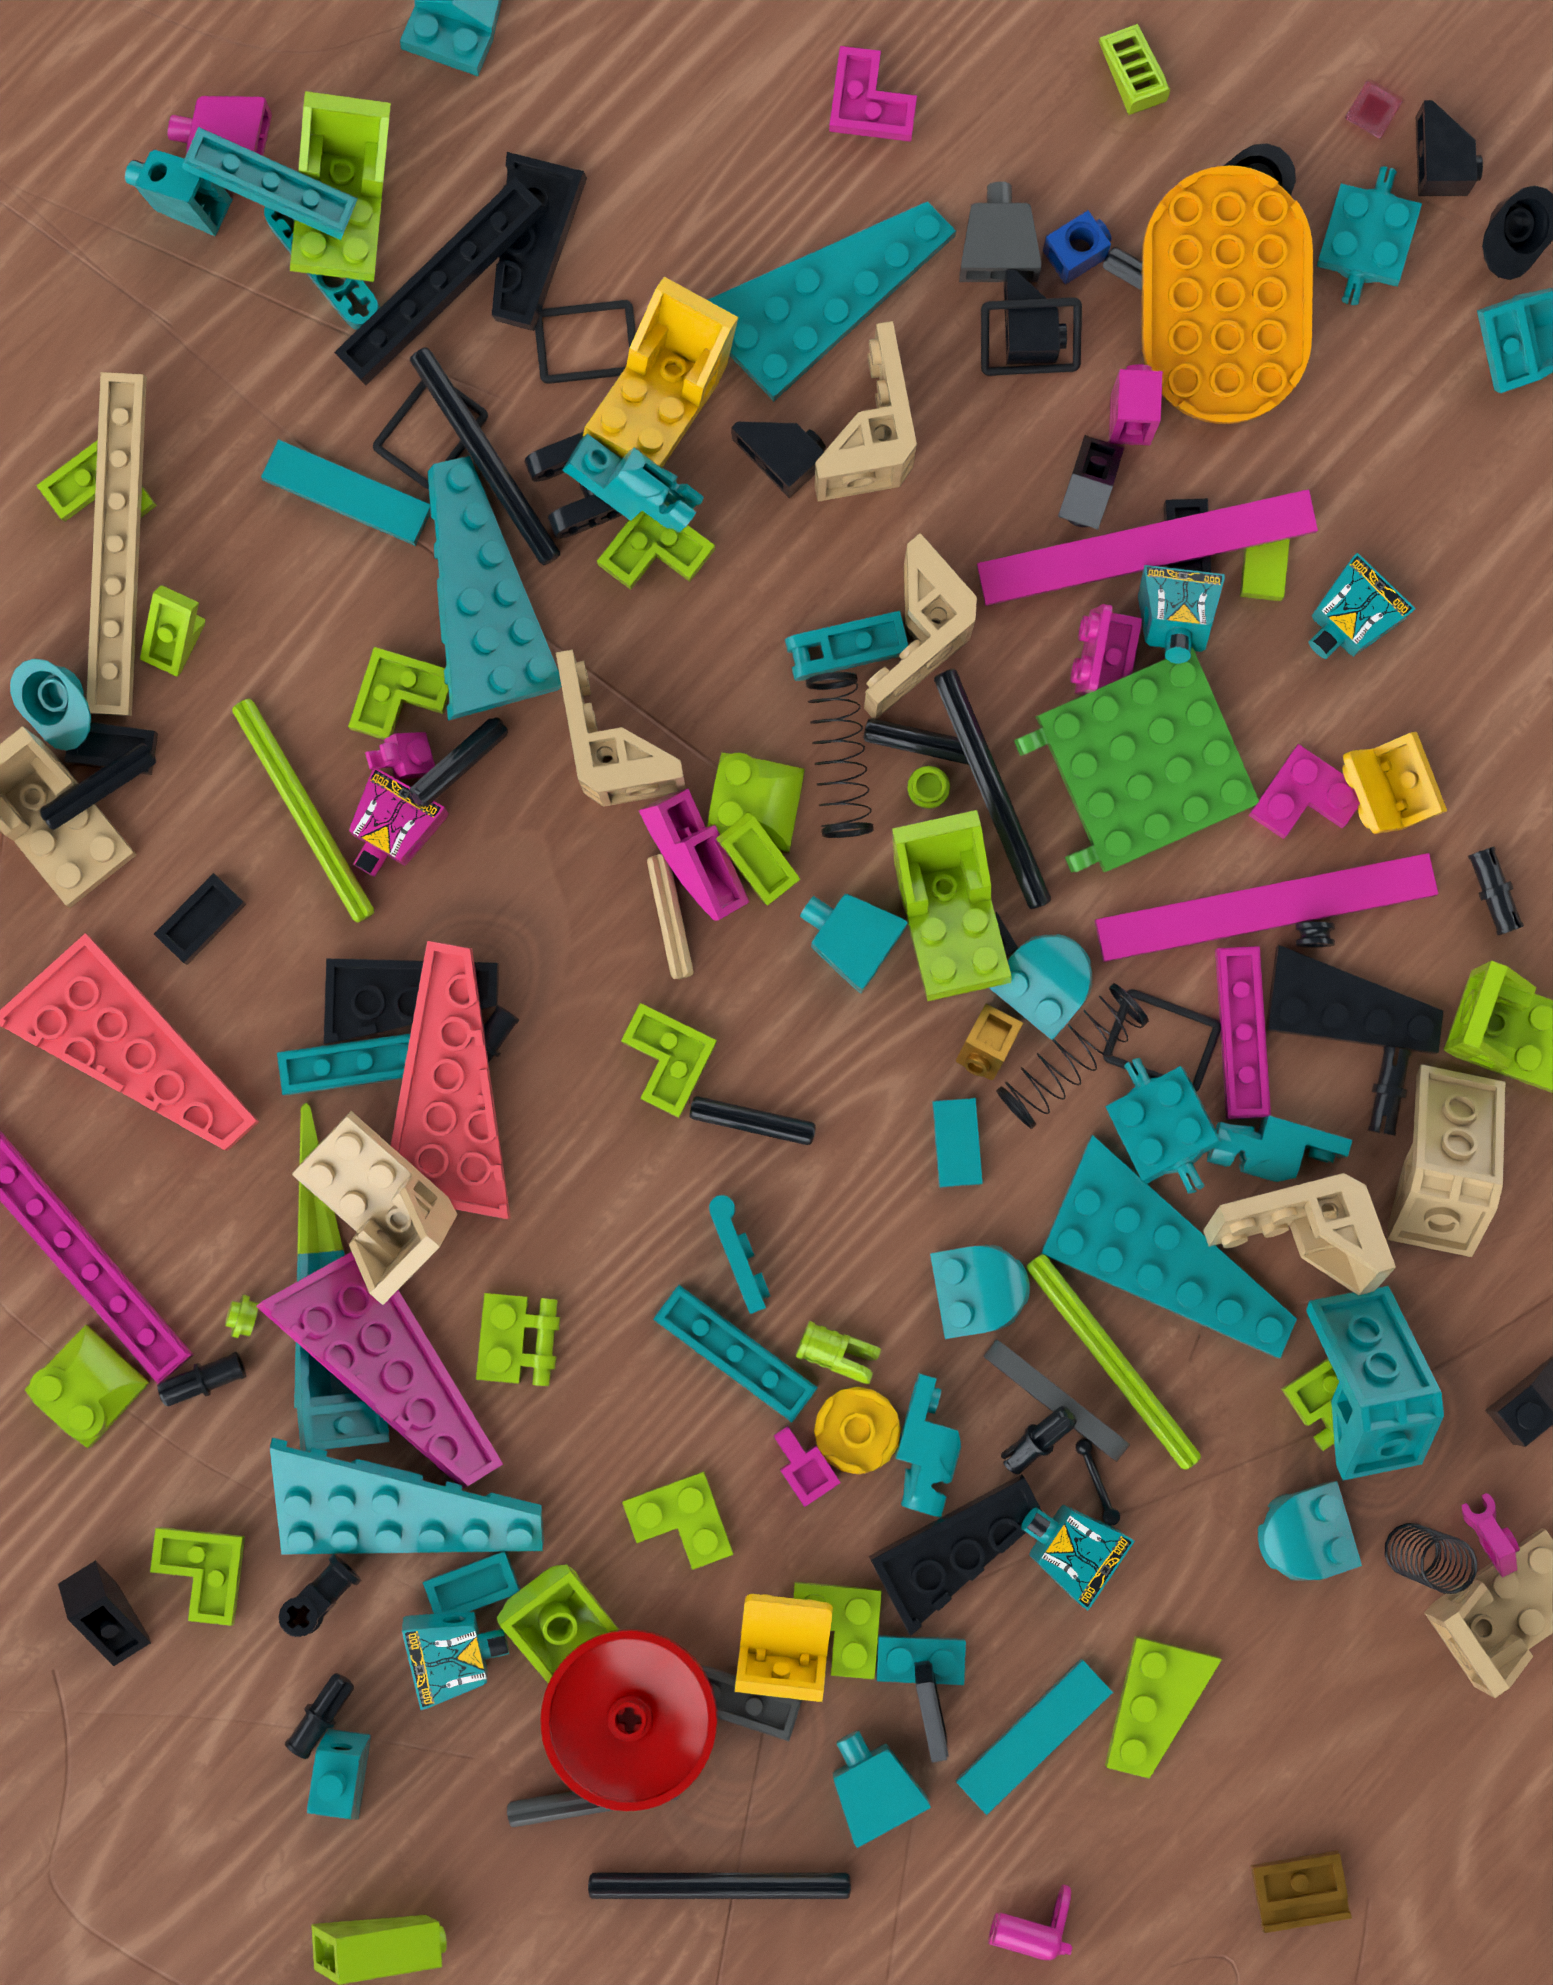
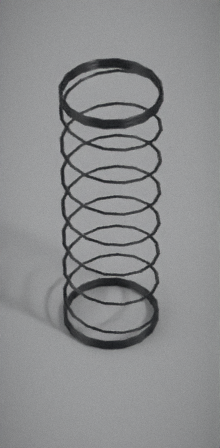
M851 672L825 673L806 679V687L815 690L838 689L856 684V689L845 695L835 698L812 699L808 703L840 700L859 705L855 712L835 719H821L810 722L811 724L843 721L861 726L858 732L843 738L812 742V744L847 742L863 747L861 752L847 758L814 763L815 765L850 763L865 767L863 773L835 782L817 783V786L853 784L867 788V792L858 797L835 803L819 804V806L856 805L870 809V812L853 820L821 825V827H825L821 832L822 836L826 838L854 837L874 831L872 823H850L868 816L872 812L870 807L856 803H845L865 796L870 790L864 784L844 782L857 778L867 771V767L861 763L844 761L860 755L865 750V746L861 743L843 740L858 734L863 729L860 723L843 719L861 709V705L856 701L840 699L854 693L858 689L857 674ZM827 679H831V680H844V681L836 682V683H826V684H816V683H814V682H817V681H822V680H827ZM847 829H858V830H852V831L834 832V831L847 830Z
M1113 983L1109 986L1111 994L1120 1005L1124 998L1134 1008L1133 1010L1129 1006L1127 1013L1142 1026H1137L1126 1018L1124 1020L1134 1027L1143 1028L1149 1022V1019L1139 1004L1119 985ZM1099 996V998L1106 1004V1006L1110 1009V1011L1113 1013V1015L1120 1023L1121 1027L1125 1032L1127 1040L1124 1041L1117 1037L1114 1038L1118 1041L1126 1043L1128 1041V1034L1120 1019L1116 1015L1118 1014V1012L1114 1010L1101 996ZM1085 1010L1083 1012L1102 1034L1111 1050V1054L1107 1055L1085 1040L1069 1024L1068 1027L1088 1051L1095 1064V1069L1082 1064L1055 1039H1052L1072 1065L1079 1078V1084L1062 1075L1039 1053H1037V1056L1059 1084L1064 1094L1063 1098L1053 1094L1021 1067V1070L1041 1095L1048 1108V1112L1037 1108L1008 1082H1005V1084L1015 1097L1002 1086L996 1090L1008 1108L1030 1129L1036 1126V1122L1016 1093L1038 1111L1049 1114V1105L1033 1080L1054 1097L1064 1100L1066 1098L1065 1091L1050 1067L1070 1083L1079 1086L1081 1085V1077L1066 1054L1091 1071L1097 1070V1064L1084 1042L1104 1056L1111 1057L1113 1055L1110 1043L1101 1029L1109 1035L1111 1033L1095 1021Z
M1406 1523L1396 1527L1388 1535L1385 1542L1386 1560L1396 1573L1443 1594H1456L1464 1591L1473 1583L1477 1574L1478 1561L1474 1550L1465 1541L1419 1524ZM1411 1526V1527H1409V1528L1403 1529V1530H1402L1397 1536H1395V1538H1394V1541H1393V1543H1392V1545H1391V1552H1390V1558H1391L1392 1563H1393V1565H1392L1391 1562H1390V1560H1389V1557H1388V1544H1389V1542H1390L1392 1536H1393L1397 1531H1399V1530L1402 1529V1528ZM1416 1528L1408 1531L1405 1535H1403L1396 1546L1395 1560L1398 1566L1397 1568L1392 1557L1394 1543L1396 1539L1404 1531ZM1417 1531L1405 1540L1401 1548L1400 1562L1403 1568L1402 1570L1397 1559L1398 1547L1403 1538H1405L1409 1533ZM1425 1532V1533L1419 1534L1417 1537H1415V1538L1410 1542V1544H1409V1546H1408V1548H1407V1550H1406V1553H1405V1564H1406V1567H1407V1570H1408V1572H1407V1571L1405 1570L1404 1564H1403V1562H1402L1403 1549H1404V1547H1405L1407 1541H1408L1410 1538H1412L1414 1535H1416V1534H1418V1533ZM1426 1534H1430V1535L1424 1536L1422 1539H1420V1540L1415 1544V1546H1414V1548H1413V1550H1412V1552H1411V1556H1410V1566H1411V1569H1412V1572H1413V1574H1412V1573L1410 1572L1409 1566H1408V1564H1407L1408 1551H1409V1549H1410L1412 1543H1413L1415 1540H1417L1420 1536H1423V1535H1426ZM1432 1537L1420 1546L1416 1554L1415 1568L1418 1574L1416 1575L1412 1565L1413 1553L1420 1542L1425 1538ZM1430 1540H1433L1429 1545L1425 1547L1423 1551L1420 1563L1421 1573H1419L1417 1567L1418 1555L1422 1547L1426 1545ZM1444 1540L1450 1551L1449 1565L1446 1572L1440 1578L1429 1582V1580L1435 1578L1443 1570L1447 1561V1549L1443 1542ZM1441 1541L1444 1548L1443 1565L1433 1577L1427 1579L1438 1568L1441 1561V1545L1439 1543ZM1449 1541L1455 1553L1454 1568L1452 1570V1573L1444 1581L1432 1584L1434 1582L1441 1580L1448 1573L1449 1568L1451 1566L1452 1551L1448 1543ZM1435 1543L1434 1561L1424 1572L1425 1555L1428 1549ZM1455 1544L1460 1554V1568L1457 1573V1576L1450 1583H1447L1442 1586H1437L1442 1583H1445L1454 1574V1571L1457 1566V1552L1454 1547ZM1460 1545L1466 1557L1465 1572L1463 1574V1577L1455 1585L1448 1588H1443L1448 1585H1451L1459 1577V1574L1463 1567V1555L1459 1548ZM1465 1547L1468 1550V1553L1471 1558V1573L1469 1575V1578L1461 1587L1454 1589L1452 1591H1447L1449 1589L1457 1587L1465 1578V1575L1468 1570V1556L1464 1549Z

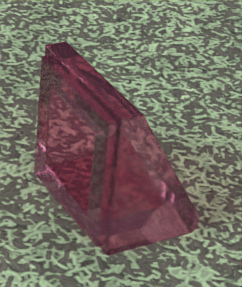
M1368 79L1345 119L1381 139L1405 99L1377 82Z

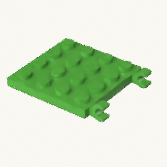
M1191 647V657L1187 662L1176 664L1164 659L1103 686L1094 692L1085 694L1036 716L1040 729L1013 740L1020 756L1048 745L1091 843L1090 846L1064 857L1071 873L1078 872L1096 862H1099L1103 872L1110 871L1253 807L1260 802L1193 647Z

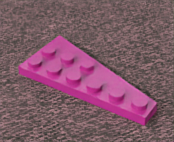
M352 1252L263 1300L256 1306L456 1484L462 1485V1489L503 1465L399 1290L384 1305L377 1301L369 1293Z

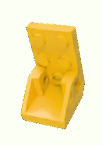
M663 277L655 289L631 343L625 369L586 424L583 436L588 433L622 458L635 447L663 468L717 387L728 363L739 317Z

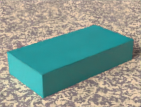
M976 1098L933 1101L939 1188L982 1185Z
M507 1551L493 1554L423 1582L434 1614L470 1612L510 1597L521 1590Z

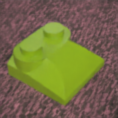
M721 752L707 827L716 825L721 835L745 814L750 812L755 816L780 851L790 852L805 769L752 758L745 753L729 754Z
M85 1325L45 1368L40 1369L34 1374L25 1391L34 1404L69 1436L85 1447L91 1448L149 1385L150 1381L90 1326Z
M568 1564L548 1568L511 1596L497 1616L499 1626L547 1683H549L560 1663L578 1646L600 1634L619 1630L581 1582L577 1572L569 1567Z

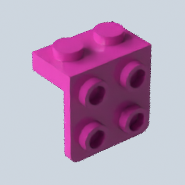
M1106 604L1090 610L1089 616L1083 615L1078 633V641L1084 642L1081 658L1074 659L1070 682L1076 683L1074 694L1085 695L1094 692L1103 686L1132 674L1142 618L1112 613V605Z

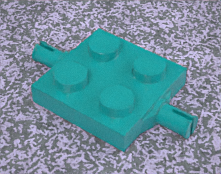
M1383 166L1379 168L1374 189H1362L1340 184L1317 267L1336 271L1345 278H1348L1343 297L1341 298L1342 302L1346 304L1349 302L1352 289L1355 291L1351 305L1359 304L1364 283L1380 282L1396 287L1399 285L1422 203L1398 198L1391 193L1393 182L1397 175V171L1393 168H1390L1386 183H1384L1388 167Z
M1141 1058L1132 1060L1136 1070L1130 1062H1127L1124 1067L1135 1087L1126 1096L1105 1107L1141 1180L1148 1184L1165 1174L1178 1172L1188 1194L1197 1192L1195 1187L1201 1190L1205 1185L1202 1183L1193 1164L1204 1153L1221 1145L1222 1142L1185 1069L1179 1066L1161 1077L1150 1079Z

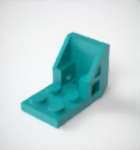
M1379 1287L1373 1292L1362 1295L1352 1292L1310 1300L1306 1312L1339 1380L1331 1404L1336 1467L1342 1480L1422 1465L1444 1418L1442 1392L1390 1287Z

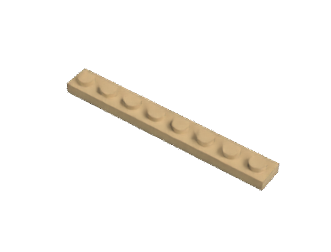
M101 372L86 699L90 714L132 716L147 377L143 374Z

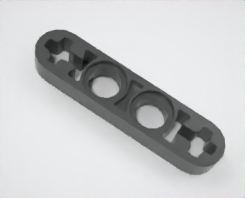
M997 1339L983 1357L1052 1412L1061 1406L1067 1407L1077 1419L1073 1429L1117 1462L1130 1446L1121 1436Z

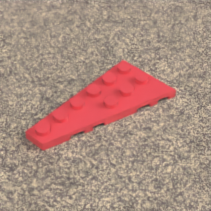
M86 933L0 1010V1026L18 1035L29 1043L56 1056L67 1064L123 1093L223 1150L228 1151L259 1123L246 1106Z
M427 941L391 1147L447 1195L455 1210L510 1219L472 948Z

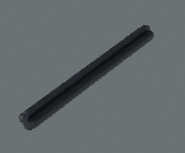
M427 347L415 352L410 357L411 364L539 563L547 565L560 556L559 549L433 353Z
M955 669L939 673L934 677V682L1026 903L1030 909L1044 906L1051 901V896L960 677Z
M592 1873L588 1880V1894L591 1899H848L851 1894V1879L847 1873Z

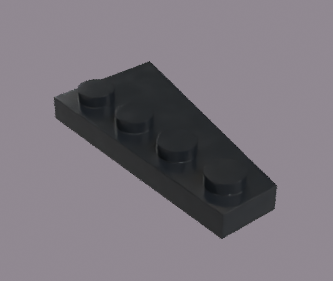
M507 152L505 165L507 167L506 185L516 177L542 203L546 212L499 256V262L496 264L492 316L497 322L534 331L587 177L584 171Z
M1278 945L1276 947L1266 1031L1378 1047L1388 1046L1421 1053H1439L1443 1010Z
M326 958L324 1044L411 1026L424 961ZM474 962L481 1010L496 1007L498 1005L499 963Z
M1023 1474L869 1556L910 1636L922 1626L921 1623L932 1613L943 1608L952 1599L951 1596L969 1580L973 1581L985 1570L984 1567L999 1553H1004L1026 1533L1021 1529L1025 1517L1033 1508L1037 1507L1040 1510L1041 1508Z

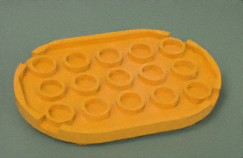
M1228 165L1207 168L1186 177L1165 195L1154 210L1145 231L1142 246V352L1145 365L1152 368V371H1163L1162 396L1173 407L1194 419L1214 424H1234L1249 421L1267 413L1281 403L1296 387L1310 357L1313 298V244L1311 230L1306 215L1298 201H1295L1278 184V181L1271 176L1242 166Z

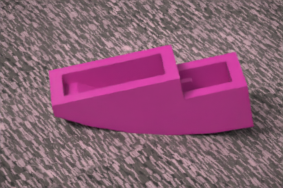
M689 789L670 793L639 810L650 835L668 865L695 901L714 921L722 919L749 903V899L730 857L716 840L720 835L716 825L705 827Z

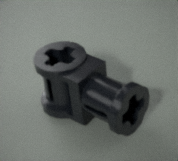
M333 1553L329 1557L330 1564L312 1583H309L297 1597L289 1599L281 1607L278 1619L281 1628L288 1635L301 1637L316 1631L321 1626L326 1613L336 1604L337 1599L352 1584L358 1585L361 1582L358 1574L336 1554ZM305 1606L308 1607L310 1611L307 1613L306 1618L310 1622L309 1625L307 1623L296 1625L293 1621L297 1616L293 1610L294 1607L297 1609Z

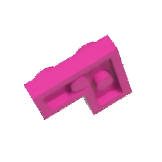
M840 46L829 132L911 142L917 96L876 91L881 51Z
M1297 744L1259 799L1260 802L1254 806L1248 816L1284 839L1307 806L1340 828H1344L1357 810L1360 802L1355 789L1348 785L1341 772Z

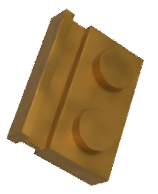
M1337 1850L1251 1865L1258 1910L1260 1911L1262 1922L1261 1927L1264 1933L1352 1919L1348 1905V1894L1341 1855Z

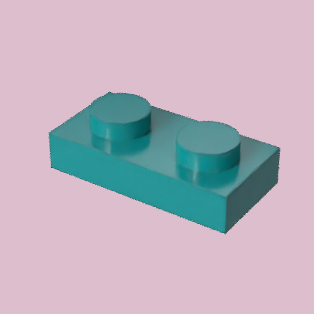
M878 1635L877 1682L916 1683L914 1663L930 1660V1663L933 1665L936 1684L964 1685L966 1640L958 1638Z

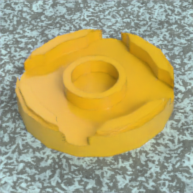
M856 1386L839 1390L826 1399L817 1413L814 1433L817 1447L828 1463L843 1472L863 1474L875 1471L890 1460L898 1448L901 1428L897 1412L887 1398L873 1389Z

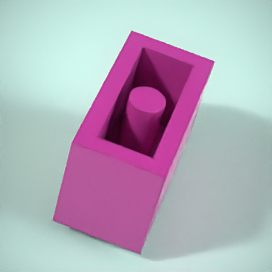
M1142 364L1130 365L1126 369L1119 370L1110 395L1108 443L1151 445L1161 421L1163 371H1152L1150 366Z

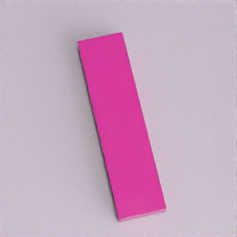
M1260 946L1217 948L1215 950L1219 1019L1221 1024L1220 1034L1226 1120L1271 1116Z

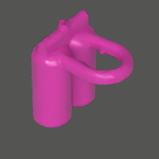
M1062 1884L1056 1899L1050 1927L1005 1913H996L991 1924L988 1944L1041 1960H1054L1058 1955H1071L1072 1946L1062 1942L1071 1900V1888L1068 1885Z

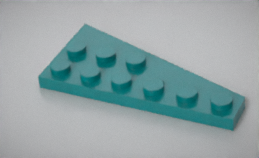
M927 201L707 299L739 317L729 356L774 402L955 237L956 230Z
M467 456L433 464L428 470L431 518L435 520L436 530L434 556L435 559H438L439 567L437 592L441 642L445 644L447 666L444 669L445 684L449 688L448 721L558 691L562 687L558 668L471 457Z
M1091 1135L1040 1254H1044L1053 1260L1280 1359L1297 1318L1216 1245L1209 1247L1205 1236L1148 1184H1145L1137 1174L1097 1138Z
M272 1437L270 1456L281 1555L543 1551L542 1505L495 1493L481 1496L462 1491V1485L446 1481L445 1486L422 1481L423 1475L360 1459L346 1462L326 1457L327 1451L311 1447L310 1452L286 1447L288 1441Z

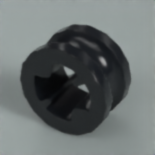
M1304 922L1296 924V930L1300 932V938L1296 940V946L1305 948L1334 946L1335 940L1331 939L1330 932L1335 929V924L1330 922Z

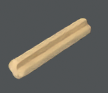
M662 854L654 855L647 859V865L670 974L673 979L687 978L693 975L694 971L673 872Z

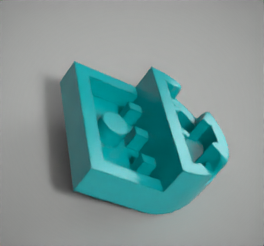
M1060 934L1034 936L1024 942L1008 959L1012 976L1011 983L990 987V989L1052 1040L1080 1009L1091 992L1093 986L1091 960L1086 951L1076 941Z
M978 1245L930 1254L945 1339L1003 1329L1015 1322L1024 1305L1028 1303L1030 1283L1026 1269L1020 1260L1015 1259L1010 1253L1003 1250L1002 1247Z
M1329 1481L1295 1493L1283 1494L1268 1504L1270 1509L1264 1523L1258 1527V1543L1261 1554L1270 1568L1277 1569L1283 1575L1289 1577L1290 1580L1301 1581L1321 1580L1362 1566L1337 1481Z

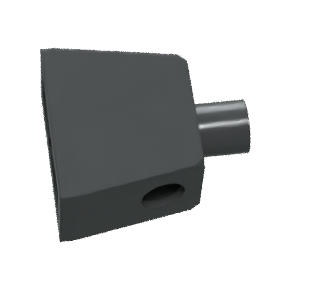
M990 183L987 185V203L971 204L959 272V282H1004L1006 270H1016L1028 282H1038L1041 271V258L1031 206L1027 203H1012V185L1010 183Z

